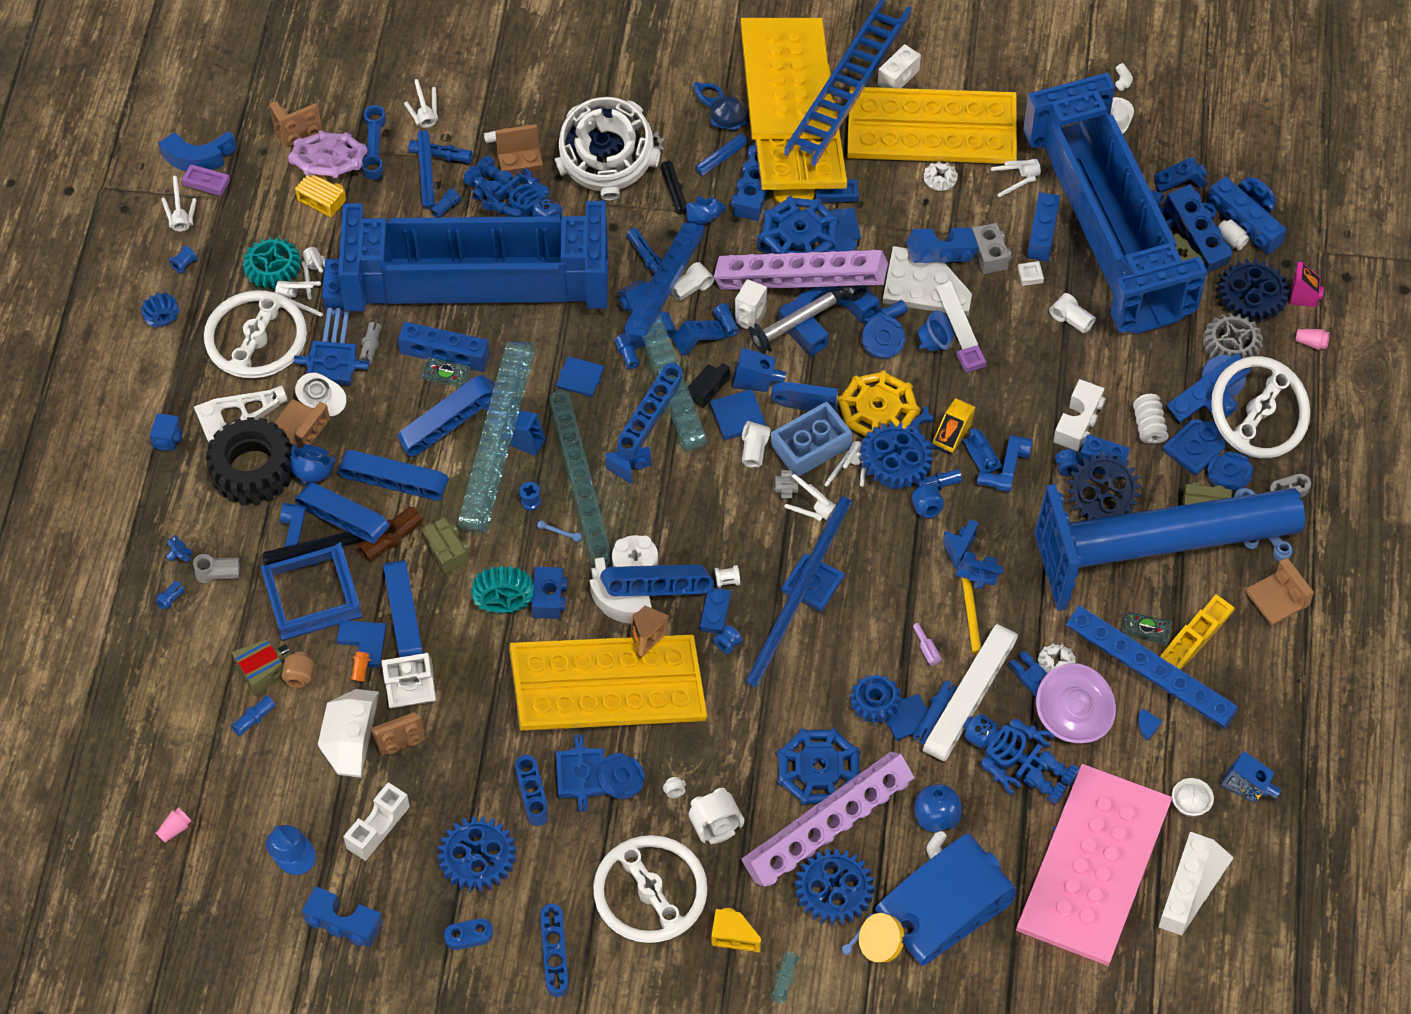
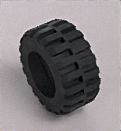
M247 417V420H241L240 418L234 420L235 423L233 424L227 423L223 426L222 431L218 430L213 435L214 440L211 439L209 441L208 450L206 451L207 467L215 489H218L221 496L225 498L228 496L229 501L234 503L240 501L242 505H248L251 502H254V505L261 504L260 501L266 500L268 502L273 499L274 495L279 496L284 492L283 487H288L291 483V478L294 476L290 470L289 460L292 447L286 432L282 428H278L276 423L271 421L268 423L267 419L263 418L254 420V417ZM260 451L270 456L269 460L256 470L240 471L231 466L237 457L246 452Z

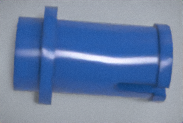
M174 581L163 593L157 595L155 600L157 605L164 610L171 608L172 603L185 592L184 587L178 588L181 584Z

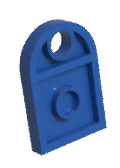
M781 382L772 387L771 399L781 406L810 411L827 401L837 413L838 389L792 382Z

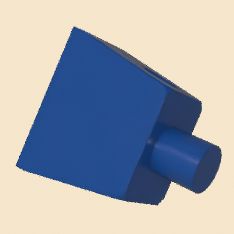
M742 348L735 368L732 388L767 392L771 382H784L786 371L774 369V357Z
M508 408L502 417L495 415L491 420V428L499 430L505 444L536 456L546 440L536 413Z

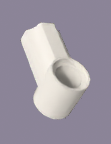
M696 262L688 268L685 275L678 279L671 292L672 296L676 300L681 301L698 289L701 291L706 290L713 284L714 276L700 262Z
M1064 293L1049 309L1054 319L1059 322L1066 321L1082 333H1087L1096 317L1078 306L1076 299L1068 293Z
M750 421L746 422L742 432V440L745 441L742 463L746 467L753 468L762 465L764 447L770 436V427Z

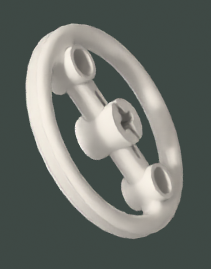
M247 291L228 298L212 312L205 325L204 343L211 360L225 372L244 378L265 377L283 370L294 361L295 355L299 356L306 342V324L300 309L285 296L270 291ZM259 301L260 311L256 319L248 320L243 326L245 340L240 348L232 352V359L230 361L226 360L218 352L214 343V333L218 322L234 307L247 302ZM279 308L286 309L292 315L297 329L292 347L283 357L271 364L251 367V356L254 350L262 348L267 343L268 339L265 329L270 320L278 316Z
M1262 356L1243 358L1227 367L1215 383L1211 403L1215 423L1225 440L1241 453L1255 458H1274L1291 451L1303 439L1310 421L1308 395L1297 375L1281 362ZM1263 367L1272 370V375L1266 381L1267 387L1261 395L1248 402L1246 406L1247 417L1242 424L1232 430L1223 411V394L1228 381L1234 374L1245 368ZM1276 379L1280 382V386L1276 383ZM1290 385L1299 404V420L1293 435L1285 443L1277 447L1260 448L1250 445V439L1256 434L1257 425L1262 419L1275 411V398L1281 390ZM1242 429L1245 430L1247 437L1242 433Z
M639 836L620 843L604 857L594 879V899L602 919L616 933L638 942H661L682 934L695 923L706 902L707 880L699 859L683 844L663 836ZM646 847L663 848L677 854L690 866L696 880L697 890L694 903L685 916H680L678 908L669 904L663 895L661 878L657 874L647 871L641 862V854L638 849ZM628 858L637 859L633 863H629L626 861ZM616 861H620L623 869L633 875L638 883L640 900L643 903L653 905L660 916V924L663 929L647 931L632 928L622 923L610 911L605 899L604 886L607 874ZM671 914L674 915L675 918L672 920H666L664 919V916Z

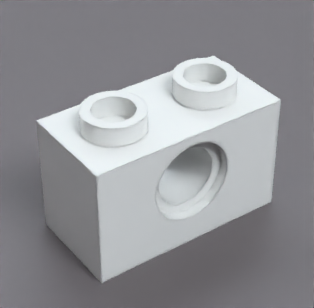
M904 44L879 68L878 85L882 88H902L920 70L921 54Z
M748 279L746 280L735 298L736 324L745 329H748L749 326L754 328V323L759 325L766 313V286Z

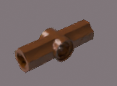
M409 506L392 520L388 519L390 527L375 543L364 540L357 546L359 552L367 561L371 562L388 548L397 547L401 543V538L423 522L422 517L414 507Z

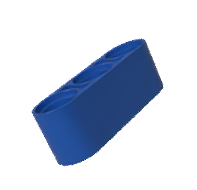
M522 755L516 760L515 767L524 808L529 823L534 826H541L548 820V807L537 762L531 755ZM525 767L532 768L528 772L522 771V769ZM530 788L537 789L533 793L527 792V790ZM535 809L542 810L539 814L532 813Z

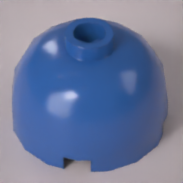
M298 444L291 448L290 470L299 478L301 483L308 485L309 482H321L331 474L335 463V456L329 457V451L309 444H304L303 448H297Z
M932 784L925 787L917 795L914 805V815L917 818V823L925 830L935 833L949 827L950 830L955 828L962 817L960 797L947 785Z

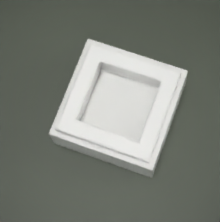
M1039 261L1018 264L1017 269L1022 286L1044 282Z

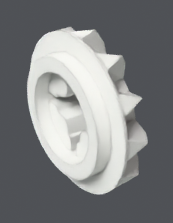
M938 161L936 164L931 163L928 168H925L924 181L934 190H948L956 184L958 173L955 171V166L951 167L948 162L944 164ZM937 172H939L940 174L945 173L944 177L937 176Z
M1052 643L1048 647L1044 646L1038 657V664L1047 673L1063 664L1075 663V656L1071 648L1064 647L1063 643L1061 645ZM1060 654L1061 661L1055 667L1053 658Z

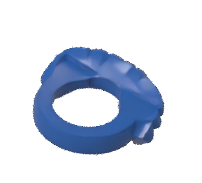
M701 82L693 84L698 100L710 109L715 100L723 97L721 88L715 84ZM705 88H713L719 93V96L716 98L705 97L702 91Z

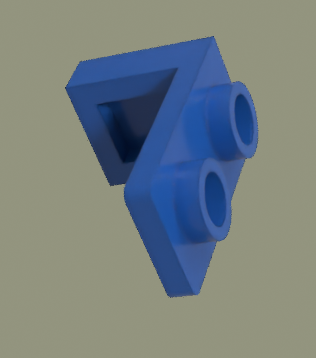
M1190 157L1156 173L1155 179L1160 192L1171 189L1189 179H1192L1201 188L1207 185L1205 178L1207 171L1203 164H1199L1193 157Z
M684 321L672 339L681 355H688L698 340H724L727 335L719 321Z

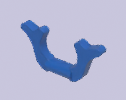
M927 406L924 407L922 414L910 424L911 432L919 430L918 437L923 436L919 425L922 423H932L933 416L929 414ZM924 439L923 443H930V450L938 449L944 451L945 453L949 452L941 447L934 445L933 441H928Z

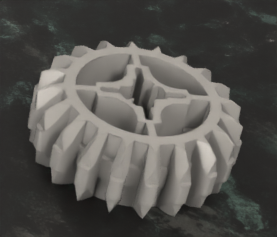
M1232 313L1228 317L1222 314L1219 319L1215 317L1212 323L1207 325L1203 335V347H1205L1206 354H1210V359L1220 355L1233 356L1236 353L1242 359L1259 356L1263 346V335L1260 334V328H1256L1255 322L1249 323L1248 317L1243 319L1240 313L1237 317H1233ZM1223 333L1221 338H1216L1219 334ZM1246 343H1249L1248 347L1242 348Z

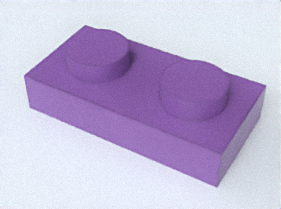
M195 165L189 166L182 179L184 186L219 196L223 195L230 182V177L227 174Z

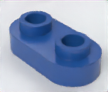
M482 918L452 924L444 932L445 943L453 950L484 945L490 942L493 937L491 923ZM479 927H483L485 929L483 932L476 931ZM455 932L460 933V936L456 938L452 935Z

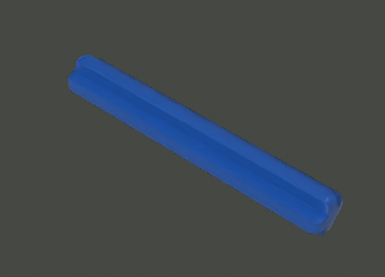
M424 130L417 133L422 204L425 209H431L435 206L430 136L428 131Z

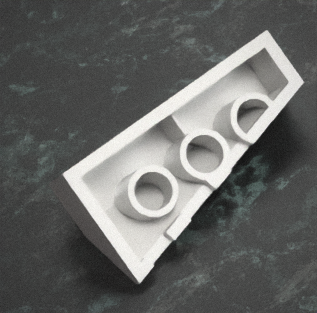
M1190 832L1159 928L1183 935L1211 890L1232 862L1233 857L1215 840Z

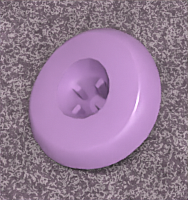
M1077 663L1063 664L1050 671L1038 688L1036 697L1038 716L1044 727L1057 738L1071 743H1087L1100 739L1112 727L1116 715L1114 695L1105 679L1092 668Z

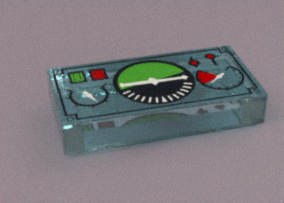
M428 357L422 373V379L462 387L468 380L471 368L470 366Z
M1127 611L1122 633L1127 636L1167 645L1172 621Z

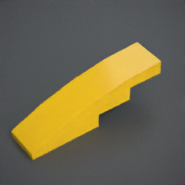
M1215 594L1206 607L1197 613L1188 626L1185 625L1160 657L1181 670L1217 632L1235 608Z

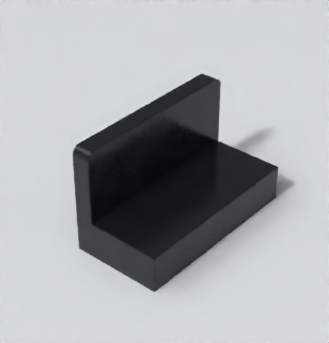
M724 363L718 368L708 364L683 391V396L704 408L729 381L730 367Z

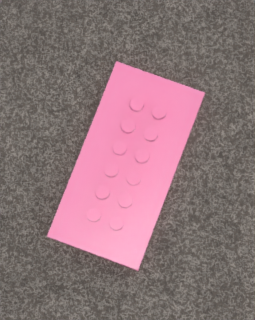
M1082 764L1016 931L1109 966L1172 797Z

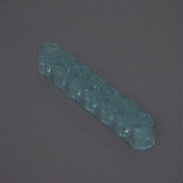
M659 313L647 336H642L657 377L666 364L675 363L679 365ZM682 373L681 385L668 404V409L685 452L707 446V439ZM674 375L667 376L670 379L676 378Z

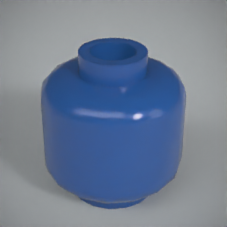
M922 485L912 494L913 505L921 517H936L944 507L941 493L934 485Z

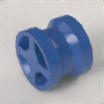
M1067 449L1056 454L1055 460L1059 464L1058 471L1061 476H1072L1071 472H1079L1076 464L1080 465V463L1077 461L1078 455L1075 450Z
M726 625L722 629V633L717 634L713 641L723 653L730 654L733 651V647L742 642V637L736 629Z

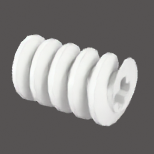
M1156 394L1142 395L1133 404L1140 433L1139 437L1142 442L1147 444H1159L1166 441L1169 437L1166 432L1167 426L1163 417L1162 404L1159 402L1161 398Z

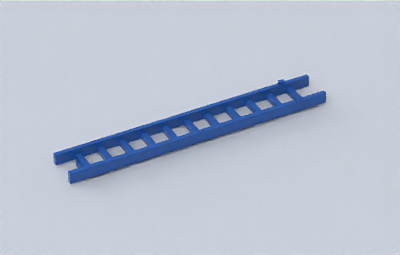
M879 0L786 144L784 155L788 156L793 147L798 145L800 150L813 154V151H815L812 157V165L816 166L911 15L912 7L908 6L901 18L896 19L880 13L885 5V0ZM875 20H879L895 27L891 32L872 24ZM867 32L886 37L887 40L882 44L865 38ZM860 44L880 51L877 56L857 50ZM854 56L869 61L872 64L867 69L852 64L849 60ZM843 69H847L864 76L859 81L841 75ZM836 81L856 87L853 93H849L835 88L833 85ZM829 93L848 101L845 106L825 100ZM822 106L840 114L837 119L817 113V110ZM811 119H815L832 127L826 132L808 124ZM803 132H807L823 138V141L818 145L801 139L800 136Z

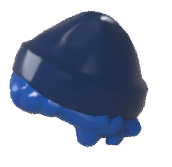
M725 95L713 102L710 109V120L713 126L735 131L747 124V106L740 98Z

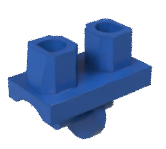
M966 551L956 569V576L974 581V588L981 589L983 584H996L998 576L1003 572V566L997 565L996 558L988 556L983 561L976 560L975 553Z

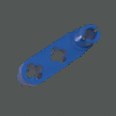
M663 311L657 316L647 336L624 333L617 336L614 341L619 353L624 358L627 369H634L640 365L634 349L668 340L674 337L677 331L669 312Z
M1010 435L1003 472L999 475L980 470L977 485L996 487L997 490L1011 492L1018 456L1029 458L1032 439Z
M283 503L280 523L290 524L285 547L300 543L306 516V506Z

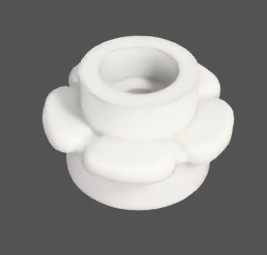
M678 777L669 778L663 785L664 792L669 798H678L685 793L686 782Z

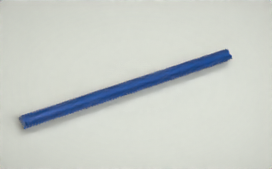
M841 496L832 512L831 518H829L825 529L817 541L818 543H816L817 545H815L812 554L804 566L805 568H803L804 570H802L792 593H790L784 605L785 607H783L780 616L773 626L774 628H772L773 630H771L762 651L755 661L756 663H754L747 677V683L754 688H757V683H760L761 676L765 674V669L768 667L767 664H770L771 657H773L772 655H774L775 650H777L776 648L779 646L778 643L783 639L782 636L786 632L785 629H788L789 622H791L790 620H792L793 615H795L794 613H796L795 611H797L796 608L800 606V601H802L801 599H803L805 592H807L806 590H808L807 588H809V583H811L814 578L813 576H815L814 574L817 572L816 569L820 567L821 560H823L822 558H824L827 553L826 551H828L827 549H829L828 547H830V542L835 538V533H837L836 531H838L840 524H842L841 522H843L842 520L845 518L844 515H846L850 508L849 506H851L850 504H852V500L845 496Z

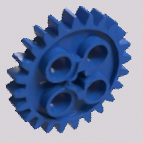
M890 422L888 428L883 423L880 429L874 427L872 432H867L866 438H863L859 453H861L860 461H863L862 468H868L867 475H875L873 481L881 479L882 486L889 482L890 488H893L894 484H898V487L902 489L903 483L909 488L912 482L919 484L920 478L925 479L926 473H929L933 460L931 457L933 451L929 449L930 443H923L925 436L918 437L919 430L911 432L910 425L906 429L902 428V423H899L898 427H894L892 422Z
M473 816L471 823H468L464 818L463 826L460 827L457 823H454L455 831L446 830L449 838H441L443 845L438 846L439 853H441L438 855V861L441 862L439 864L440 870L445 871V878L451 877L452 885L459 882L460 890L467 885L470 892L473 891L474 887H478L479 892H482L485 885L489 890H492L491 883L493 882L500 886V877L508 879L506 871H513L511 863L516 862V856L513 854L517 852L516 846H513L515 844L514 838H509V830L503 831L502 823L495 827L493 818L489 823H486L485 816L481 818L480 822H477L475 816ZM474 836L481 837L478 841L470 840ZM491 850H499V851H500V852H499L498 854H496V855H491V854H489V852H490ZM457 854H465V857L461 859L455 858ZM477 867L484 868V870L479 873L473 871Z
M828 849L825 851V856L816 852V860L808 857V865H801L803 872H797V879L799 880L795 881V888L798 889L796 890V897L800 898L799 906L806 905L804 913L807 914L812 911L813 920L820 916L821 924H824L826 919H830L831 926L834 925L835 920H839L840 924L844 925L845 918L852 923L854 914L862 917L861 909L868 910L867 902H872L873 896L871 894L874 893V886H872L874 878L868 877L870 875V868L863 869L865 861L857 863L856 854L849 858L847 850L843 855H839L838 849L835 850L834 855H831ZM834 869L837 872L835 874H828L826 870ZM844 871H847V873H845V874L843 875V877H841V879H840L841 874H842ZM849 881H853L857 885L854 887L847 886L846 883ZM815 887H820L824 891L816 893L812 889ZM829 896L827 902L822 903ZM835 900H841L844 902V904L837 906L834 905L832 902Z

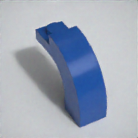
M230 131L208 144L199 146L186 143L176 132L158 142L161 156L170 165L182 171H187L190 165L215 170L225 165L223 157L230 155L237 149L234 135Z

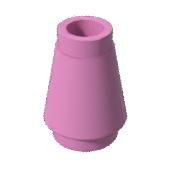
M1298 329L1296 342L1317 350L1327 349L1330 332H1326L1325 329Z
M178 807L175 811L172 810L156 834L166 843L187 829L191 820Z

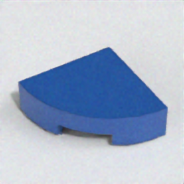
M1142 708L1138 718V725L1141 735L1149 741L1161 726L1162 720Z

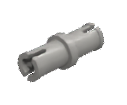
M375 322L368 324L366 336L361 342L363 347L359 356L361 361H365L367 357L369 365L372 364L375 350L379 347L378 339L382 330V326L379 323L376 324V328L373 330Z

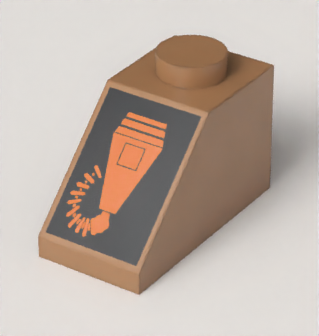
M646 605L638 612H635L630 621L632 625L631 637L638 655L642 657L667 634L669 615Z

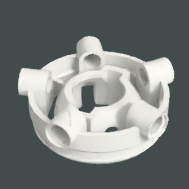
M598 97L573 107L568 112L560 132L559 151L561 156L555 158L560 175L569 174L580 185L600 191L603 200H615L620 197L619 189L625 188L637 181L649 166L657 168L660 159V149L654 148L652 131L642 114L643 109L633 101H625L615 97ZM602 109H612L613 118L604 117ZM573 125L576 128L575 132L578 137L574 140L577 154L583 160L580 166H578L571 145L565 146L567 134ZM643 126L646 138L640 137L636 151L637 160L630 165L633 162L632 154L635 149V130ZM595 128L601 133H616L624 141V149L617 155L607 157V163L598 162L597 156L590 154L589 146L592 140L588 133ZM588 166H590L594 169L602 171H598V175L586 172L585 170Z

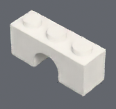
M1079 379L1071 396L1069 408L1078 411L1081 415L1070 416L1063 413L1055 430L1054 443L1079 451L1081 445L1085 442L1087 434L1090 435V432H1088L1089 427L1095 426L1098 415H1096L1097 410H1102L1106 398L1103 397L1104 388Z
M389 782L373 800L374 808L369 817L364 822L358 818L343 836L346 848L365 861L410 807L407 794Z

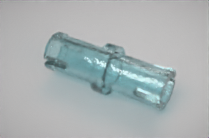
M793 952L784 953L780 970L776 971V983L771 998L778 1003L786 1002L790 984H793L795 979L793 974L799 957Z

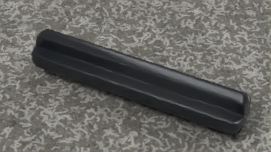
M670 160L661 163V169L676 212L680 215L687 213V203L673 163Z

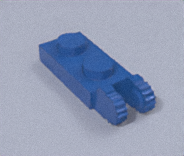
M1023 651L1019 654V657L1029 668L1027 671H1024L1023 667L1014 659L1008 664L1010 669L1019 677V681L1037 697L1038 688L1048 673L1038 663H1035L1034 659L1027 652Z

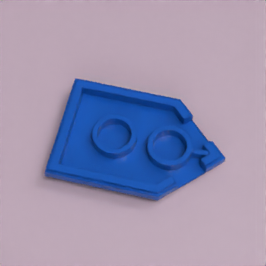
M1191 420L1163 446V450L1191 474L1197 475L1209 464L1212 458L1219 455L1226 448V440L1220 433L1215 420Z

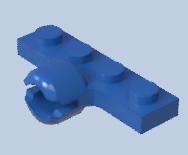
M1238 353L1166 405V408L1179 424L1201 408L1205 407L1212 413L1211 403L1215 383L1227 367L1242 359ZM1250 367L1234 374L1225 387L1223 394L1225 418L1237 409L1238 404L1228 389L1251 372Z

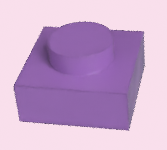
M978 345L957 352V357L965 373L986 367V360Z

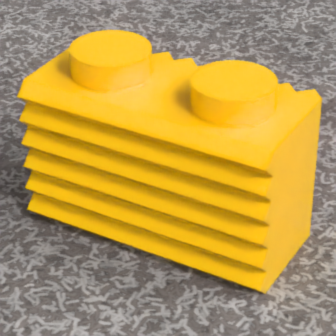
M306 175L303 181L295 188L299 202L301 201L330 218L346 201L344 188L338 183L332 184L327 181L323 175Z

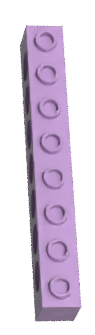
M882 250L719 256L714 278L721 290L741 289L747 279L767 288L883 285L888 262Z
M889 752L743 857L741 860L753 881L764 887L774 884L778 880V876L793 870L797 866L796 863L800 860L811 857L815 854V850L818 847L833 841L834 836L840 831L848 830L858 818L869 815L872 811L871 809L876 805L887 802L891 794L906 788L908 782L914 779V776L903 756L899 753ZM885 775H887L888 779L886 784L884 785L883 778L885 777ZM868 788L869 795L867 798H865L864 794L866 789ZM850 801V809L846 811V805ZM831 815L832 821L827 825V819ZM813 829V836L809 839L808 833ZM794 842V850L790 853L789 847ZM773 856H775L776 861H775L774 865L771 866V865H770L771 858H772Z

